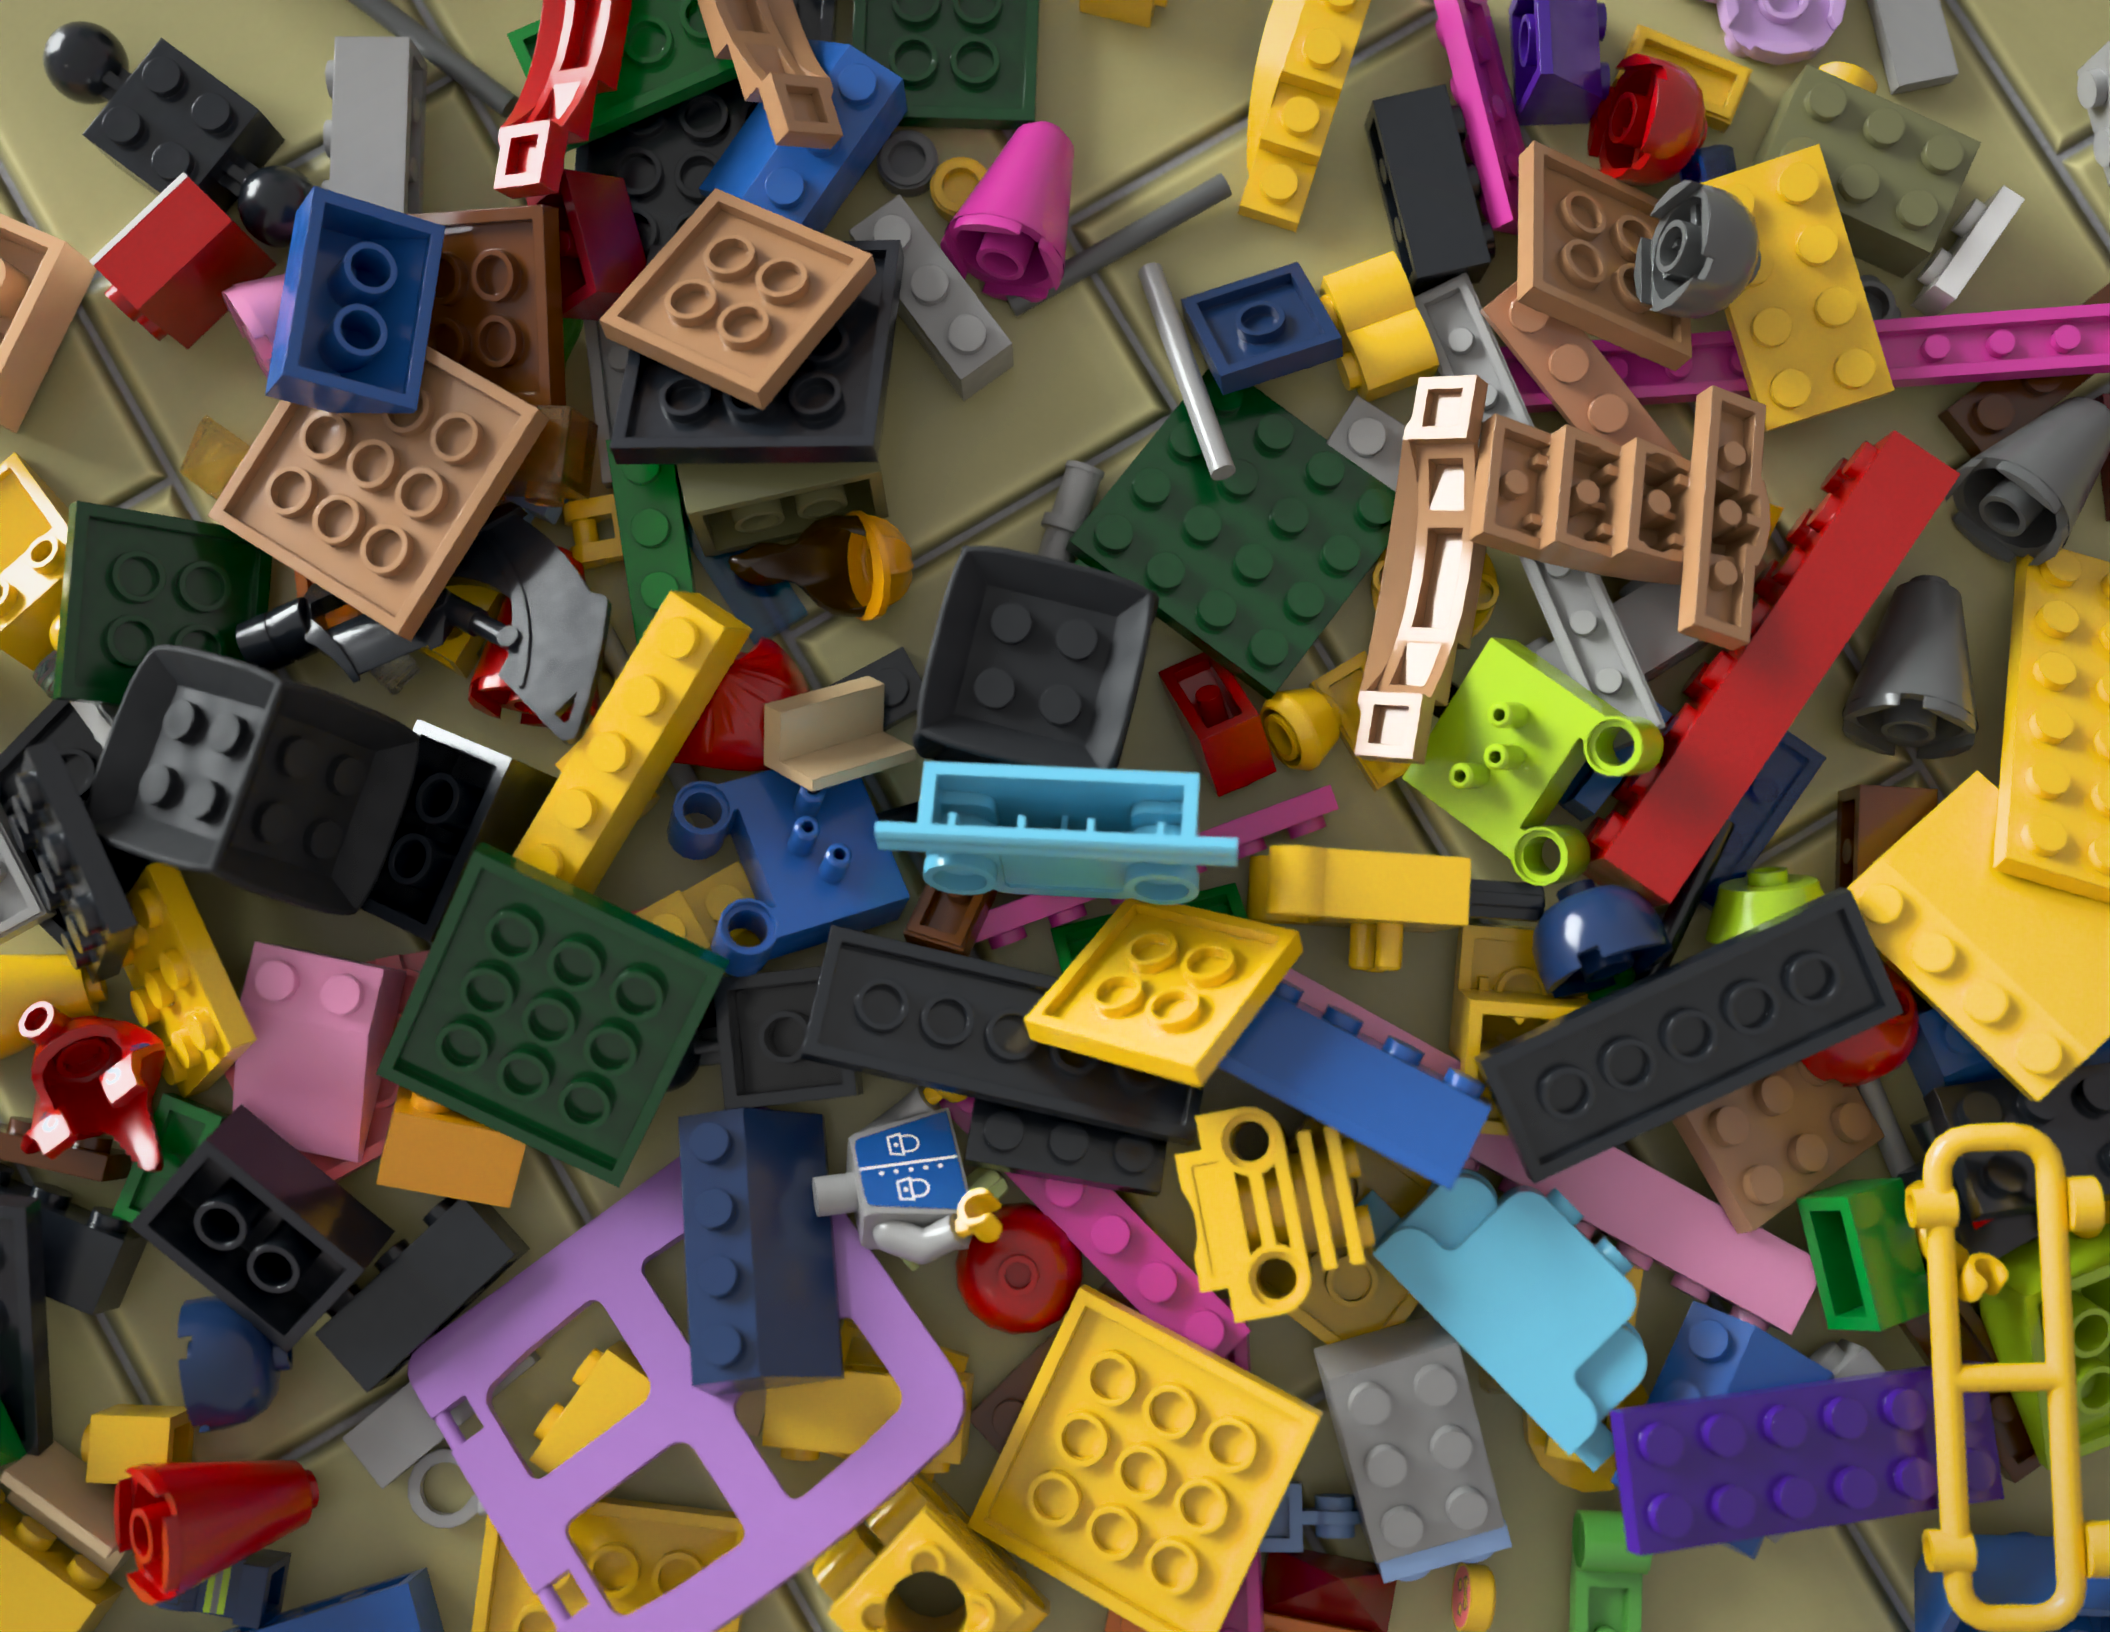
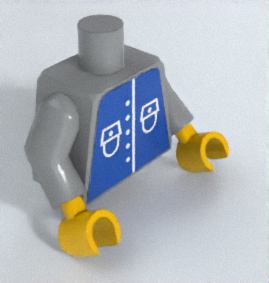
M918 1085L893 1107L862 1130L849 1137L846 1173L813 1177L812 1179L813 1199L817 1217L854 1212L860 1244L867 1249H881L886 1253L919 1265L928 1264L955 1250L968 1249L972 1234L983 1242H993L998 1239L1002 1232V1224L991 1212L998 1211L1001 1203L987 1189L977 1188L969 1191L949 1108L940 1109L939 1101L943 1098L949 1102H960L968 1096Z

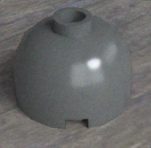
M1684 180L1672 186L1656 203L1650 217L1661 220L1655 229L1652 239L1641 237L1636 252L1634 281L1638 299L1641 303L1652 305L1653 307L1650 309L1652 311L1679 318L1698 319L1726 309L1745 290L1747 285L1754 280L1760 268V242L1754 216L1736 195L1721 188Z

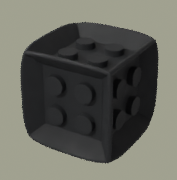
M964 545L961 548V554L954 566L946 588L920 690L917 729L912 738L913 745L919 756L925 759L932 758L937 762L1117 770L1138 692L1152 623L1159 606L1157 592L1115 574L1062 560L1008 548Z
M159 645L153 647L146 655L129 683L101 754L91 784L86 811L99 840L121 850L176 868L213 873L219 878L245 890L307 909L334 915H354L370 895L389 853L414 780L418 762L419 737L401 722L324 689L304 683L282 680L264 669L224 656L183 646Z

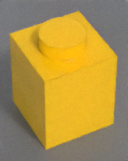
M117 1404L91 1414V1421L86 1426L81 1441V1457L84 1462H87L86 1483L118 1484L119 1480L132 1477L125 1471L126 1469L143 1463L192 1462L194 1427L189 1420L186 1406Z

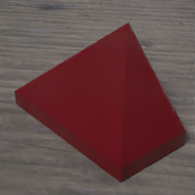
M1303 1549V1552H1267L1262 1576L1263 1611L1369 1632H1388L1397 1580L1384 1583L1376 1564L1373 1562Z

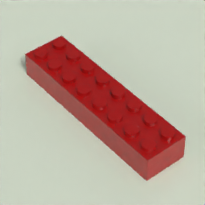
M1896 430L1874 445L1865 441L1849 460L1843 457L1832 468L1820 486V489L1827 493V496L1814 511L1808 508L1798 518L1786 536V540L1793 544L1790 550L1783 556L1780 562L1773 559L1754 582L1753 592L1758 594V597L1752 604L1750 643L1733 651L1722 648L1710 664L1703 661L1695 669L1681 691L1689 698L1676 715H1672L1666 722L1667 731L1661 733L1663 737V754L1659 763L1651 771L1641 775L1624 776L1611 793L1614 798L1619 800L1605 819L1597 816L1584 831L1583 835L1587 838L1590 846V862L1583 875L1593 879L1599 886L1617 885L1634 890L1649 901L1653 907L1672 902L1959 478L1960 473Z

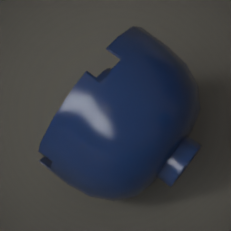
M1593 879L1576 881L1563 887L1556 893L1559 902L1547 909L1534 929L1532 943L1536 968L1548 995L1552 992L1554 998L1557 999L1582 996L1614 986L1616 982L1613 976L1633 967L1637 976L1665 960L1673 951L1664 925L1649 901L1638 892L1621 886L1604 885L1596 887Z
M217 1296L185 1300L181 1306L178 1321V1338L192 1336V1340L188 1342L187 1359L179 1360L183 1398L192 1426H200L198 1433L202 1434L229 1429L250 1422L267 1410L279 1390L281 1371L292 1370L293 1349L291 1348L288 1353L284 1352Z

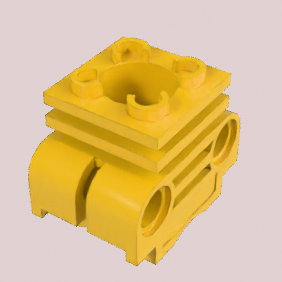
M1240 1107L1195 1116L1202 1150L1175 1155L1181 1190L1189 1200L1197 1223V1248L1194 1258L1201 1293L1224 1288L1229 1289L1235 1323L1281 1315L1296 1309L1306 1299L1313 1282L1311 1252L1320 1251L1324 1270L1338 1268L1339 1260L1336 1250L1338 1247L1348 1246L1351 1265L1365 1263L1363 1248L1375 1246L1376 1243L1368 1204L1354 1206L1349 1178L1362 1176L1353 1138H1341L1338 1130L1327 1126L1324 1127L1327 1145L1316 1147L1313 1132L1311 1130L1296 1132L1300 1150L1290 1152L1287 1135L1282 1124L1273 1115L1259 1108ZM1251 1123H1259L1268 1132L1270 1146L1267 1153L1261 1159L1250 1162L1238 1153L1236 1137L1244 1126ZM1271 1258H1281L1288 1261L1294 1267L1297 1274L1296 1286L1286 1293H1276L1269 1290L1261 1278V1268L1264 1261Z
M921 1472L866 1519L871 1530L864 1523H861L820 1556L812 1568L816 1581L834 1601L828 1616L844 1632H1033L1050 1614V1601L1027 1579V1571L1003 1547L968 1528L967 1524L971 1517L935 1480L931 1483ZM933 1571L953 1580L964 1594L965 1602L961 1607L948 1615L935 1618L919 1615L906 1606L898 1594L896 1583L915 1572Z

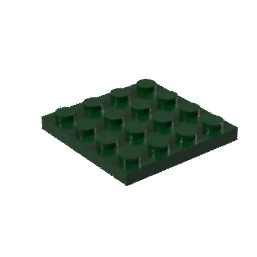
M1208 368L1202 378L1235 465V473L1224 480H1213L1211 478L1185 403L1182 400L1069 539L1066 550L1090 568L1115 574L1157 592L1159 606L1156 617L1268 700L1272 699L1387 548L1396 492L1326 444L1328 440L1256 387L1252 386L1223 395Z
M481 842L472 853L376 1075L619 1188L730 960L487 843Z

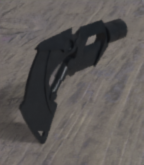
M508 502L494 507L411 641L397 635L365 614H361L328 629L325 614L348 603L315 583L310 586L304 597H298L273 608L272 611L264 612L237 624L235 633L238 647L248 664L272 673L295 663L296 660L299 661L321 652L324 656L333 659L345 671L352 682L356 683L360 681L361 674L427 645L430 650L443 645L454 627L473 637L480 636L506 650L508 658L498 674L499 677L559 739L566 744H574L582 736L593 703L608 638L612 607L611 602L606 596L591 592L571 561L547 536L523 519L528 513L521 506ZM474 585L489 588L511 599L512 626H507L490 617L486 610L451 593L446 587ZM574 703L569 721L563 722L559 717Z

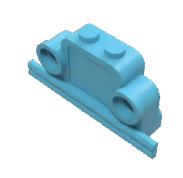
M924 761L917 823L876 821L875 840L878 841L879 850L925 852L924 881L937 890L958 895H977L996 890L1003 893L1107 899L1134 898L1151 904L1175 905L1189 902L1198 896L1200 875L1197 871V865L1237 867L1238 838L1199 836V773Z
M1462 1168L1452 1190L1433 1181L1428 1188L1427 1194L1402 1218L1372 1189L1356 1206L1368 1204L1376 1243L1373 1246L1372 1254L1569 1456L1574 1452L1593 1472L1597 1470L1615 1452L1613 1433L1601 1420L1637 1387L1643 1379L1647 1368V1356L1643 1341L1634 1326L1627 1321L1634 1312L1636 1295L1625 1275L1634 1266L1605 1237L1594 1245L1576 1227L1584 1216L1555 1187L1545 1196L1534 1187L1516 1186L1507 1190L1498 1199L1492 1184L1483 1175L1471 1169Z

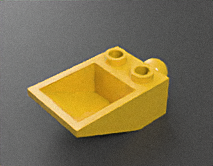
M14 452L0 464V649L36 673L41 663L49 655L57 651L69 508L30 465ZM48 662L47 665L52 670L51 662ZM45 665L41 668V670H47V674L50 672Z

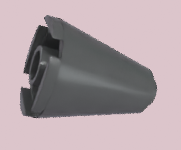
M2085 397L2069 398L1962 464L1956 470L1961 475L1945 497L1947 502L1953 496L1958 512L1952 517V520L1957 529L1975 547L1997 560L2010 563L2015 556L2025 557L2029 554L2034 558L2029 565H2040L2055 557L2066 544L2109 455L2110 410L2096 400Z
M1920 575L1912 578L1909 582L1899 585L1895 589L1842 711L1843 733L1857 745L1890 756L1895 755L1896 745L1918 748L1916 759L1952 757L1970 750L1974 745L1979 723L1962 597L1960 592L1950 586L1947 580L1933 575Z

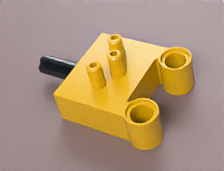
M1300 845L1269 846V856H1250L1247 916L1249 920L1262 923L1350 928L1348 961L1350 969L1383 973L1384 971H1399L1402 968L1403 931L1432 933L1468 926L1469 918L1537 922L1544 913L1546 897L1543 886H1535L1527 882L1470 879L1471 858L1332 849Z

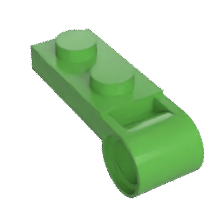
M1577 1509L1575 1511L1572 1523L1569 1632H1641L1642 1575H1647L1650 1571L1652 1554L1639 1556L1627 1551L1622 1511Z

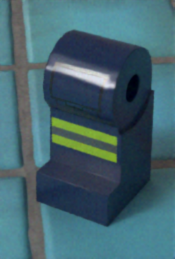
M261 1549L172 1600L156 1604L155 1606L171 1611L199 1612L232 1618V1625L259 1629L282 1611L291 1553Z

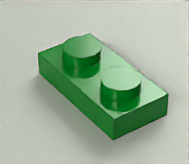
M163 1093L155 1111L154 1119L164 1156V1167L162 1171L153 1173L139 1168L137 1162H134L112 1215L132 1223L199 1145L229 1115L191 1099L184 1098L176 1093Z

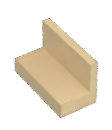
M870 676L764 704V765L812 792L915 761L916 749L883 731L885 684Z
M54 1439L53 1444L39 1456L28 1454L4 1470L0 1477V1482L11 1489L6 1498L109 1575H112L126 1563L133 1551L129 1550L122 1553L118 1551L114 1524L115 1484L86 1483L87 1464Z

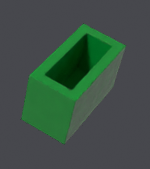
M1902 1178L1847 1180L1796 1198L1828 1329L1883 1331L1930 1312L1928 1281L1915 1229L1910 1227L1905 1209L1906 1192Z

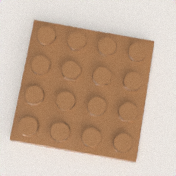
M427 346L417 410L413 414L330 413L280 400L207 516L392 632L411 641L550 418L536 407Z

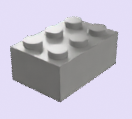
M1432 1315L1313 1349L1349 1486L1354 1496V1504L1360 1514V1527L1376 1563L1505 1527L1459 1343Z

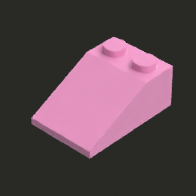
M254 942L240 1004L257 1040L235 1062L232 1113L242 1104L296 1150L356 1163L362 1162L382 1077L376 1075V1072L392 1037L407 971L281 944Z

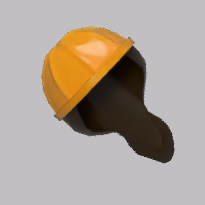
M861 510L851 511L845 516L834 515L816 520L803 531L795 543L782 545L760 542L743 553L731 555L728 561L731 570L741 579L752 585L772 586L786 581L795 583L820 608L835 616L855 617L861 621L880 619L890 605L899 601L904 596L912 581V569L914 567L912 550L900 531L887 520L867 515Z

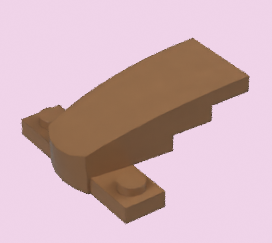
M1714 385L1696 396L1691 461L1639 437L1634 438L1623 446H1619L1568 424L1550 434L1495 413L1484 421L1481 426L1469 541L1510 554L1573 570L1635 581L1681 585L1678 633L1732 651L1750 643L1755 567L1759 565L1766 550L1771 527L1769 499L1765 482L1761 479L1766 405Z

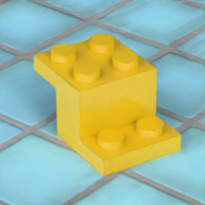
M1468 923V926L1459 927L1449 1050L1461 1061L1460 1071L1472 1076L1485 1084V1081L1474 1059L1475 1056L1592 1002L1587 998L1588 994L1563 999L1554 998L1552 992L1549 995L1547 994L1536 968L1532 951L1535 927ZM1486 1086L1482 1096L1493 1101ZM1493 1101L1492 1108L1479 1134L1509 1136Z

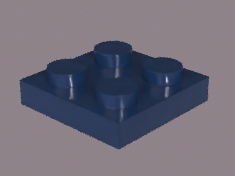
M1298 262L1181 299L1183 318L1223 395L1343 357L1342 336Z

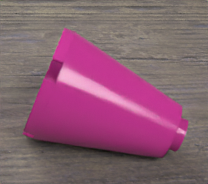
M1046 121L1021 125L945 229L940 243L941 250L964 280L969 273L985 282L982 293L993 298L1007 301L1006 295L1022 297L1031 303L1040 302L1047 298L1050 289H1058L1064 276L1074 146L1064 131L1057 125Z

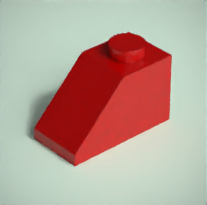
M1204 652L1158 672L1160 681L1196 761L1218 797L1244 788L1261 778L1277 772L1260 715L1231 672Z

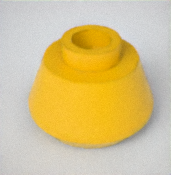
M1300 688L1277 691L1272 699H1265L1260 711V719L1269 748L1289 768L1312 771L1320 765L1339 739V726L1342 724V715L1339 707L1328 694L1319 693L1315 689Z

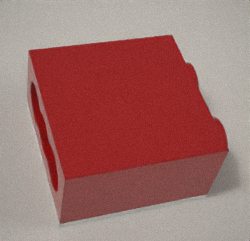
M184 172L89 261L112 284L104 294L126 316L134 322L137 320L158 341H161L168 334L187 350L229 311L223 299L222 291L233 287V284L264 278L277 265Z

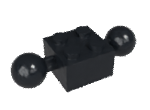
M86 21L70 22L60 26L50 35L43 51V64L48 79L57 91L68 99L81 104L96 105L108 102L82 135L114 165L156 196L161 194L184 172L225 213L238 199V211L241 221L248 232L257 240L276 248H290L296 211L314 185L305 175L290 167L279 165L264 167L285 139L258 108L162 37L131 74L129 72L128 56L122 43L108 29L98 24Z
M822 966L757 973L745 977H722L714 993L717 1026L697 1028L666 1093L686 1085L695 1076L699 1067L721 1065L725 1110L864 1094L861 1072L800 1059Z

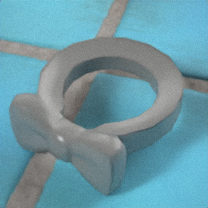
M442 1447L426 1454L414 1466L408 1480V1498L413 1511L423 1522L436 1528H454L469 1521L477 1513H479V1516L487 1517V1513L476 1494L470 1498L461 1510L454 1513H442L434 1509L427 1502L424 1494V1480L428 1471L439 1463L458 1465L451 1453L452 1449L450 1447Z

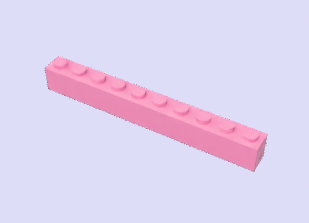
M1290 968L1283 979L1304 991L1300 999L1301 1002L1323 1013L1327 1005L1331 1004L1356 1016L1364 1022L1360 1032L1382 1044L1385 1043L1388 1035L1414 1046L1425 1054L1421 1064L1444 1076L1449 1067L1460 1070V1061ZM1479 1134L1463 1168L1476 1172L1482 1166L1502 1177L1503 1179L1498 1189L1504 1193L1513 1187L1525 1185L1538 1189L1546 1196L1555 1187L1584 1216L1576 1227L1589 1240L1592 1238L1595 1230L1617 1241L1615 1248L1631 1264L1641 1266L1647 1272L1653 1262L1675 1273L1670 1283L1671 1286L1705 1304L1710 1295L1713 1294L1733 1305L1728 1315L1753 1324L1765 1332L1771 1326L1792 1335L1817 1286L1811 1257L1808 1253L1761 1227L1752 1232L1737 1234L1721 1205L1616 1147L1610 1148L1534 1184L1527 1177L1509 1136Z

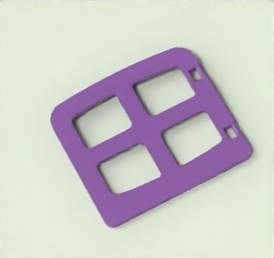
M761 1106V1107H752V1108H755V1109H767V1110H771L770 1108H767V1107H764V1106ZM680 1156L430 1338L412 1354L407 1372L410 1384L430 1418L435 1420L452 1449L453 1457L532 1591L540 1598L557 1627L555 1629L557 1632H717L799 1574L857 1528L907 1485L955 1439L966 1413L965 1390L958 1373L872 1249H867L860 1244L858 1230L846 1213L832 1215L840 1320L849 1318L857 1324L898 1384L902 1393V1403L900 1409L862 1447L799 1499H793L788 1496L739 1421L736 1405L739 1397L744 1392L712 1396L692 1386L690 1344L645 1275V1265L649 1261L684 1239ZM600 1302L646 1372L650 1381V1393L642 1405L551 1473L537 1479L495 1412L492 1404L493 1392L531 1353L592 1303ZM465 1400L469 1401L484 1426L483 1429L468 1440L465 1439L450 1411ZM680 1443L689 1444L696 1451L742 1523L745 1530L744 1539L737 1547L672 1591L629 1615H622L610 1603L569 1535V1526L574 1519L667 1449ZM570 1572L590 1603L573 1617H571L553 1587L555 1583Z

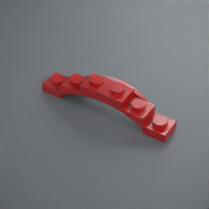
M543 0L536 46L525 85L512 113L499 130L498 142L500 153L494 190L511 199L559 193L567 144L588 141L596 94L617 91L632 0Z

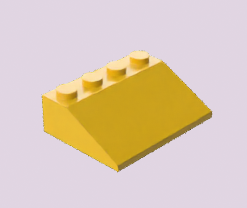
M1977 770L1886 851L1847 889L1852 891L1880 958L2030 1101L2039 1102L2110 1036V904L1993 870L1999 789Z

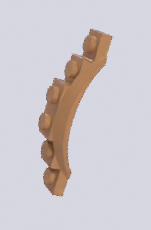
M697 0L715 58L733 61L745 101L763 103L775 144L779 146L831 149L843 136L832 101L834 89L830 77L824 72L811 49L793 0Z
M1478 375L1419 377L1412 418L1404 430L1384 570L1367 661L1358 697L1361 717L1354 755L1368 761L1425 764L1434 706L1448 705L1457 649H1470L1487 546L1469 541L1480 448L1478 443L1488 390V383Z

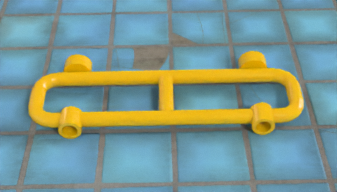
M2015 1123L1969 1124L1951 1128L1934 1140L1925 1155L1923 1187H1908L1905 1195L1906 1216L1912 1229L1925 1228L1941 1526V1529H1925L1923 1531V1555L1929 1572H1943V1584L1949 1605L1961 1620L1975 1629L1986 1632H2050L2061 1629L2075 1619L2084 1605L2087 1578H2110V1520H2083L2068 1233L2100 1231L2105 1218L2104 1197L2096 1177L2065 1176L2061 1152L2047 1135L2034 1127ZM2020 1151L2028 1155L2034 1162L2045 1363H1961L1955 1228L1959 1222V1203L1956 1191L1952 1186V1169L1957 1158L1964 1153ZM2047 1391L2057 1577L2056 1591L2049 1600L2039 1604H1987L1979 1600L1973 1589L1972 1572L1976 1570L1977 1552L1975 1541L1970 1531L1963 1392Z

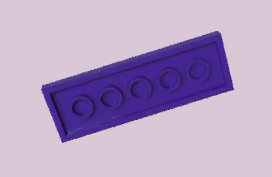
M1961 1361L1962 1364H1985L1980 1361ZM1932 1365L1610 1410L1627 1551L1639 1556L1940 1509ZM1963 1392L1969 1504L2005 1499L1989 1392Z

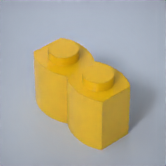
M1394 251L1323 276L1319 291L1321 297L1319 299L1342 336L1343 357L1337 358L1336 362L1342 382L1348 391L1356 389L1362 399L1370 402L1418 384L1419 377L1435 376L1439 367L1435 347L1426 324L1416 307L1406 274Z

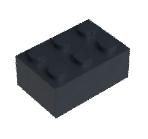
M417 719L412 730L419 737L418 762L414 780L380 875L370 895L360 909L433 943L476 847L481 842H484L513 856L558 778Z
M242 1104L199 1145L129 1225L241 1317L248 1320L257 1330L286 1353L291 1350L366 1270L395 1232Z

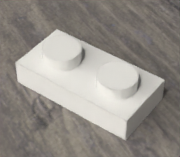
M2005 185L1985 203L1975 198L1959 216L1951 229L1959 237L1950 250L1946 251L1941 247L1917 277V280L1925 286L1911 306L1926 316H1936L1951 304L1961 293L2025 199Z

